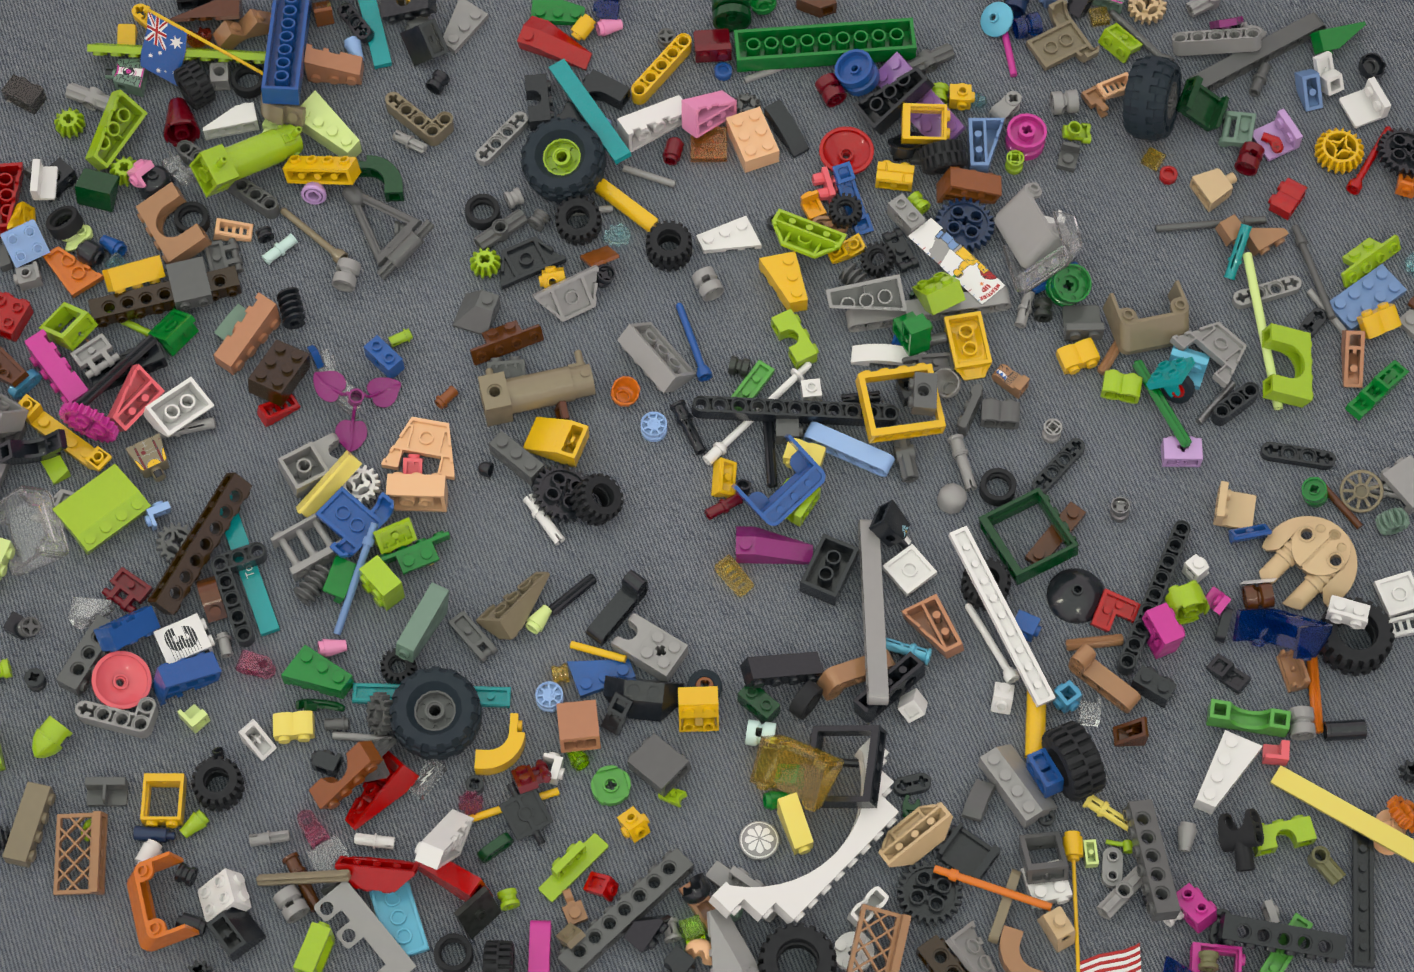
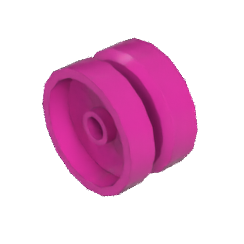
M1029 113L1013 117L1007 127L1005 137L1006 150L1008 152L1019 150L1024 155V161L1037 158L1043 152L1047 136L1045 123L1038 116Z

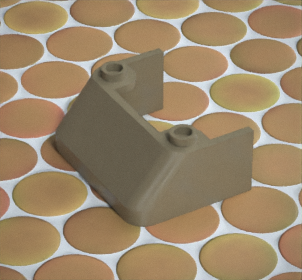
M1179 280L1175 281L1168 294L1171 313L1138 319L1133 309H1119L1114 293L1109 294L1103 306V311L1118 350L1121 353L1131 355L1174 346L1169 342L1172 336H1180L1184 332L1189 331V304Z

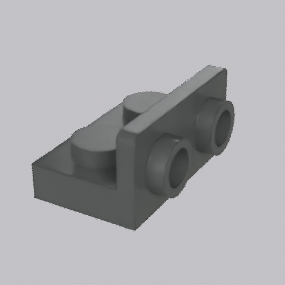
M510 356L509 360L502 361V357L490 358L491 362H487V368L493 369V373L504 371L506 379L526 375L525 359H521V356Z

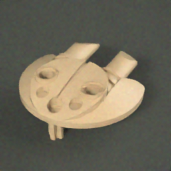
M1301 516L1289 519L1273 529L1272 534L1267 536L1262 545L1266 552H1276V554L1259 570L1261 579L1277 578L1274 582H1271L1273 585L1290 566L1293 567L1295 564L1306 574L1305 580L1282 602L1287 607L1303 610L1322 592L1323 604L1328 607L1332 595L1344 598L1355 581L1357 555L1354 545L1349 536L1338 525L1324 518ZM1304 532H1310L1312 537L1305 540L1301 535ZM1339 558L1341 560L1340 565L1333 566L1330 563L1331 559Z

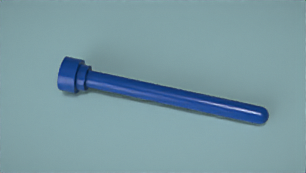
M679 302L676 304V309L698 366L696 375L700 382L708 381L713 377L711 369L704 364L684 306Z

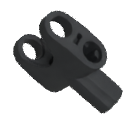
M1254 808L1246 809L1243 824L1239 829L1229 813L1221 814L1218 819V835L1221 849L1224 852L1234 851L1237 872L1255 870L1252 847L1262 846L1264 843L1263 827L1258 812Z

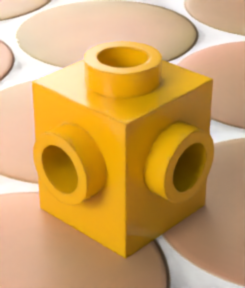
M965 83L950 84L948 108L970 110L971 103L975 102V92H972V85Z
M545 267V270H542V276H539L540 287L545 289L566 279L564 267Z
M634 806L617 817L621 826V833L626 839L630 838L634 843L651 832L648 826L650 823L649 819L644 813L640 814Z

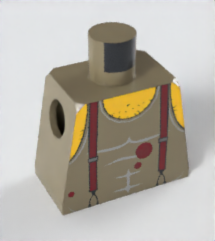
M159 433L125 448L130 460L144 478L153 476L156 482L166 478L164 470L169 468V463Z

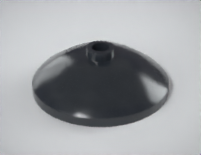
M1079 568L1066 569L1051 579L1047 588V602L1051 611L1063 621L1075 624L1085 623L1092 620L1104 587L1100 580L1089 571ZM1074 589H1080L1081 592L1077 593Z

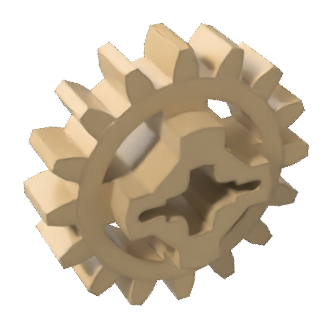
M1128 0L1127 11L1130 12V17L1135 16V22L1141 20L1142 25L1144 22L1150 25L1151 21L1157 23L1158 19H1163L1167 2H1164V0Z

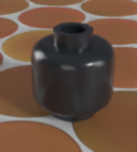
M85 240L76 248L78 260L90 267L100 265L105 258L104 248L92 240Z

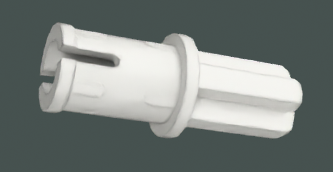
M356 833L354 843L373 846V849L376 847L393 850L395 837L377 835V833L375 835Z

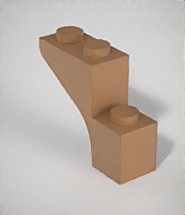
M250 9L239 22L224 20L213 33L218 46L233 50L239 43L248 38L268 34L271 13Z
M1235 214L1221 221L1215 227L1226 247L1235 244L1242 223ZM1251 228L1246 246L1253 256L1259 253L1262 256L1270 251V247L1273 245L1278 247L1283 244L1285 237L1289 233L1285 228Z

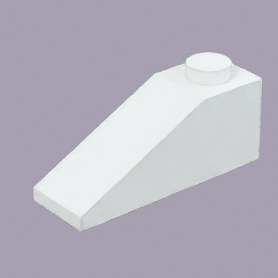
M254 103L236 105L203 127L205 139L211 140L259 130Z

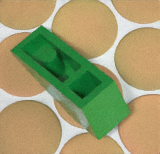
M1365 21L1323 29L1310 34L1314 54L1318 55L1326 51L1333 54L1334 50L1339 49L1366 25Z

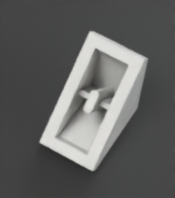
M254 719L238 732L242 742L261 761L266 759L277 748Z

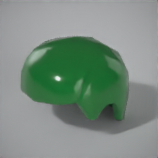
M750 0L751 9L758 15H768L776 8L777 0Z

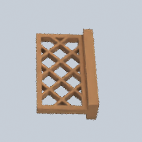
M102 811L57 814L53 895H104L108 814ZM85 818H91V826L85 831L80 823ZM63 819H71L74 823L67 831L62 828ZM78 827L83 834L75 841L70 834ZM87 836L90 839V846L84 851L79 843ZM68 837L73 844L65 852L62 849V842ZM77 847L82 854L74 861L69 854ZM86 856L89 859V866L83 871L78 864ZM67 857L72 865L64 872L61 869V862ZM76 867L81 874L73 881L68 874ZM66 877L71 885L66 890H60V882ZM84 877L89 880L88 889H80L77 886Z
M861 904L846 972H854L857 969L859 972H863L861 967L870 962L875 972H899L911 916ZM866 910L873 911L877 918L870 924L864 918ZM887 916L895 917L894 926L890 929H887L882 921ZM879 921L884 932L875 937L870 926ZM867 929L872 940L863 944L860 934ZM886 934L890 943L883 950L877 939ZM875 942L880 952L871 957L865 947ZM862 949L868 960L859 965L855 956L856 952ZM882 955L885 960V966L878 970L873 959Z

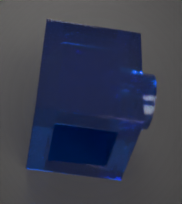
M620 0L594 1L593 12H596V17L618 19Z

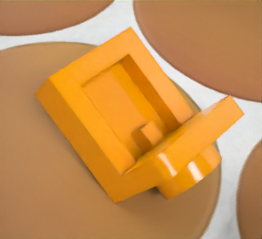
M818 190L808 191L801 196L800 206L808 220L812 221L817 216H826L827 212L819 199Z

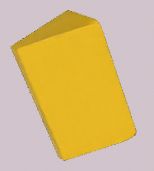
M720 457L713 463L711 496L728 498L735 494L731 486L736 483L737 462Z

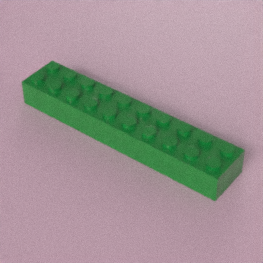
M913 18L734 30L737 72L836 65L837 60L842 54L854 49L864 50L869 53L874 63L887 62L896 52L900 53L905 60L916 58L917 47Z

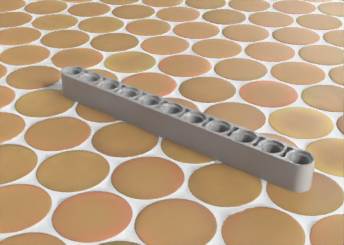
M859 519L858 539L867 705H888L889 687L880 539L869 529L873 519Z

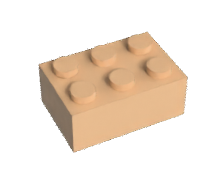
M760 107L726 117V131L745 173L779 162L780 150Z
M401 472L387 474L386 495L394 501V511L447 512L448 486L445 475L440 473L424 475L418 472L412 474H403Z

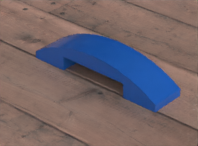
M850 161L833 166L832 170L840 197L842 193H845V196L851 193V197L857 196V200L860 199L862 204L861 220L857 222L856 226L852 224L855 235L857 233L863 235L874 231L869 214L865 211L855 183L856 178ZM843 206L846 215H851L853 212L852 208Z

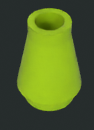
M199 809L191 814L179 831L188 838L207 827V823L210 820Z

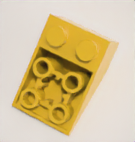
M536 417L523 448L538 456L564 465L568 464L570 467H576L589 438V426L572 420Z

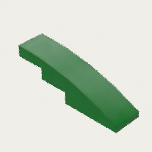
M1396 360L1392 361L1360 391L1357 397L1347 404L1345 410L1360 421L1397 386L1409 371Z

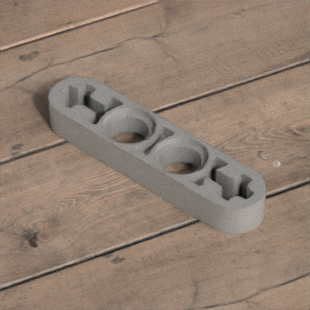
M520 111L514 113L477 150L476 161L479 165L488 166L527 128V114ZM505 130H512L513 134L506 136L503 132ZM493 142H500L501 146L493 148L491 144Z
M1290 275L1259 284V291L1263 294L1261 298L1262 303L1298 293L1302 284L1301 279L1295 275ZM1292 282V284H1296V286L1293 287L1292 285H1289V283ZM1276 286L1280 289V292L1273 293L1270 288ZM1249 288L1234 293L1232 305L1235 308L1245 309L1253 306ZM1238 297H1240V299H1244V302H1241L1240 300L1237 301Z

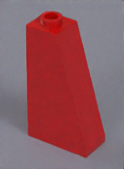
M451 861L437 870L420 863L418 869L422 874L464 902L470 899L483 886L487 888L481 878Z

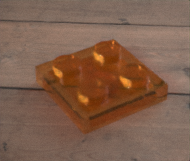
M715 127L697 139L691 135V162H727V127Z

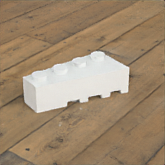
M1225 730L1193 807L1212 815L1258 756L1263 746Z
M452 809L417 844L415 848V853L417 854L415 861L437 870L460 856L474 818Z

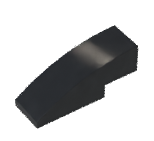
M779 99L766 106L764 111L765 117L774 127V133L792 157L796 158L808 151L809 147L800 129L782 101Z

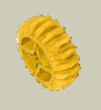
M1335 127L1333 131L1328 129L1326 133L1323 132L1317 139L1314 155L1317 157V163H1322V168L1327 167L1328 172L1333 170L1335 174L1340 171L1343 175L1345 171L1350 173L1352 169L1355 170L1361 164L1364 156V145L1361 144V139H1356L1357 134H1351V129L1346 132L1344 127L1341 131Z

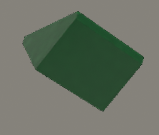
M84 168L75 184L77 204L113 212L120 176Z

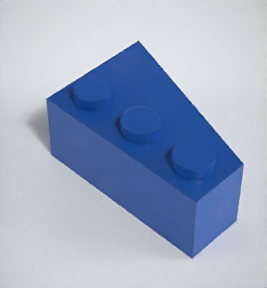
M144 606L93 631L101 650L110 651L111 653L122 649L126 645L138 642V639L143 636L153 635V632L160 628V624L153 607Z
M213 651L208 653L201 652L191 658L184 657L174 663L161 664L157 667L152 688L161 706L166 704L165 700L175 695L178 698L184 696L182 692L193 687L195 690H198L218 681L221 669Z

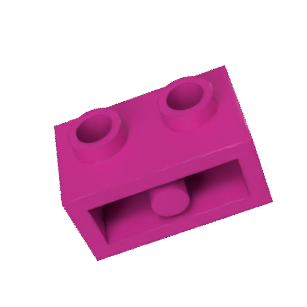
M1188 883L1176 892L1180 909L1184 914L1183 919L1198 934L1217 920V907L1212 901H1207L1199 888H1194Z

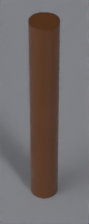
M1326 484L1328 498L1357 530L1360 529L1363 524Z

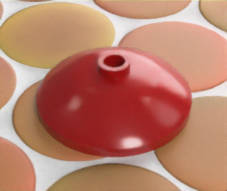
M838 127L829 131L821 140L819 156L824 166H827L831 172H833V166L850 161L855 175L864 171L871 164L874 156V146L869 136L863 131L854 127Z

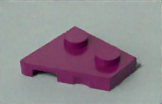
M1243 16L1211 21L1209 25L1210 29H1231L1233 25L1241 24L1244 21Z

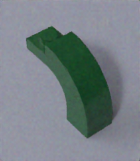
M366 155V161L358 160L361 170L358 177H373L380 180L384 184L386 202L404 201L402 177L398 169L391 162L374 155Z

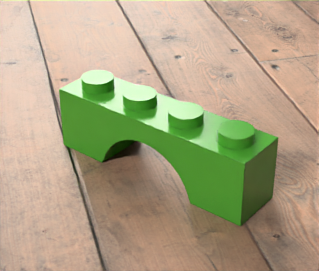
M1211 699L1208 705L1206 725L1285 738L1290 728L1291 711L1274 708L1264 711H1249L1236 707L1230 701Z

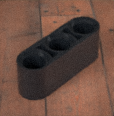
M1247 382L1217 403L1211 416L1212 422L1217 426H1223L1253 405L1259 394L1258 385L1254 382Z

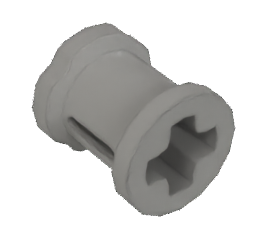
M672 917L667 923L669 927L664 932L665 943H674L682 939V935L679 934L677 927V918Z

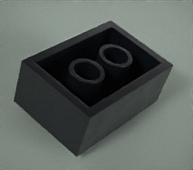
M823 533L800 581L799 591L835 606L857 561L859 548Z

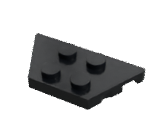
M535 236L501 250V290L542 273V270H545L547 266H559L565 263L566 257L553 251L552 247L544 244Z

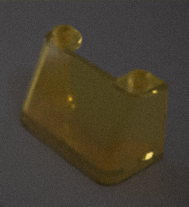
M785 735L761 736L749 782L756 784V788L767 791L768 788H776L787 794L797 792L798 798L802 800L801 804L805 806L804 809L815 812L817 809H821L842 770L844 760Z

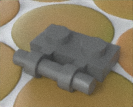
M230 238L228 245L223 246L222 240H218L205 248L210 271L235 266L237 273L243 272V260L239 256L240 248L235 238ZM231 253L232 259L227 260L226 254Z

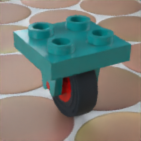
M1181 357L1173 361L1164 360L1160 362L1146 383L1148 389L1161 388L1165 398L1174 403L1183 404L1188 402L1195 390L1194 382L1188 376V373L1195 364L1193 357Z

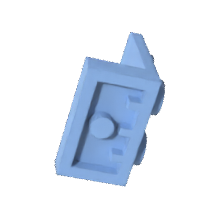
M34 219L0 234L16 268L50 253Z

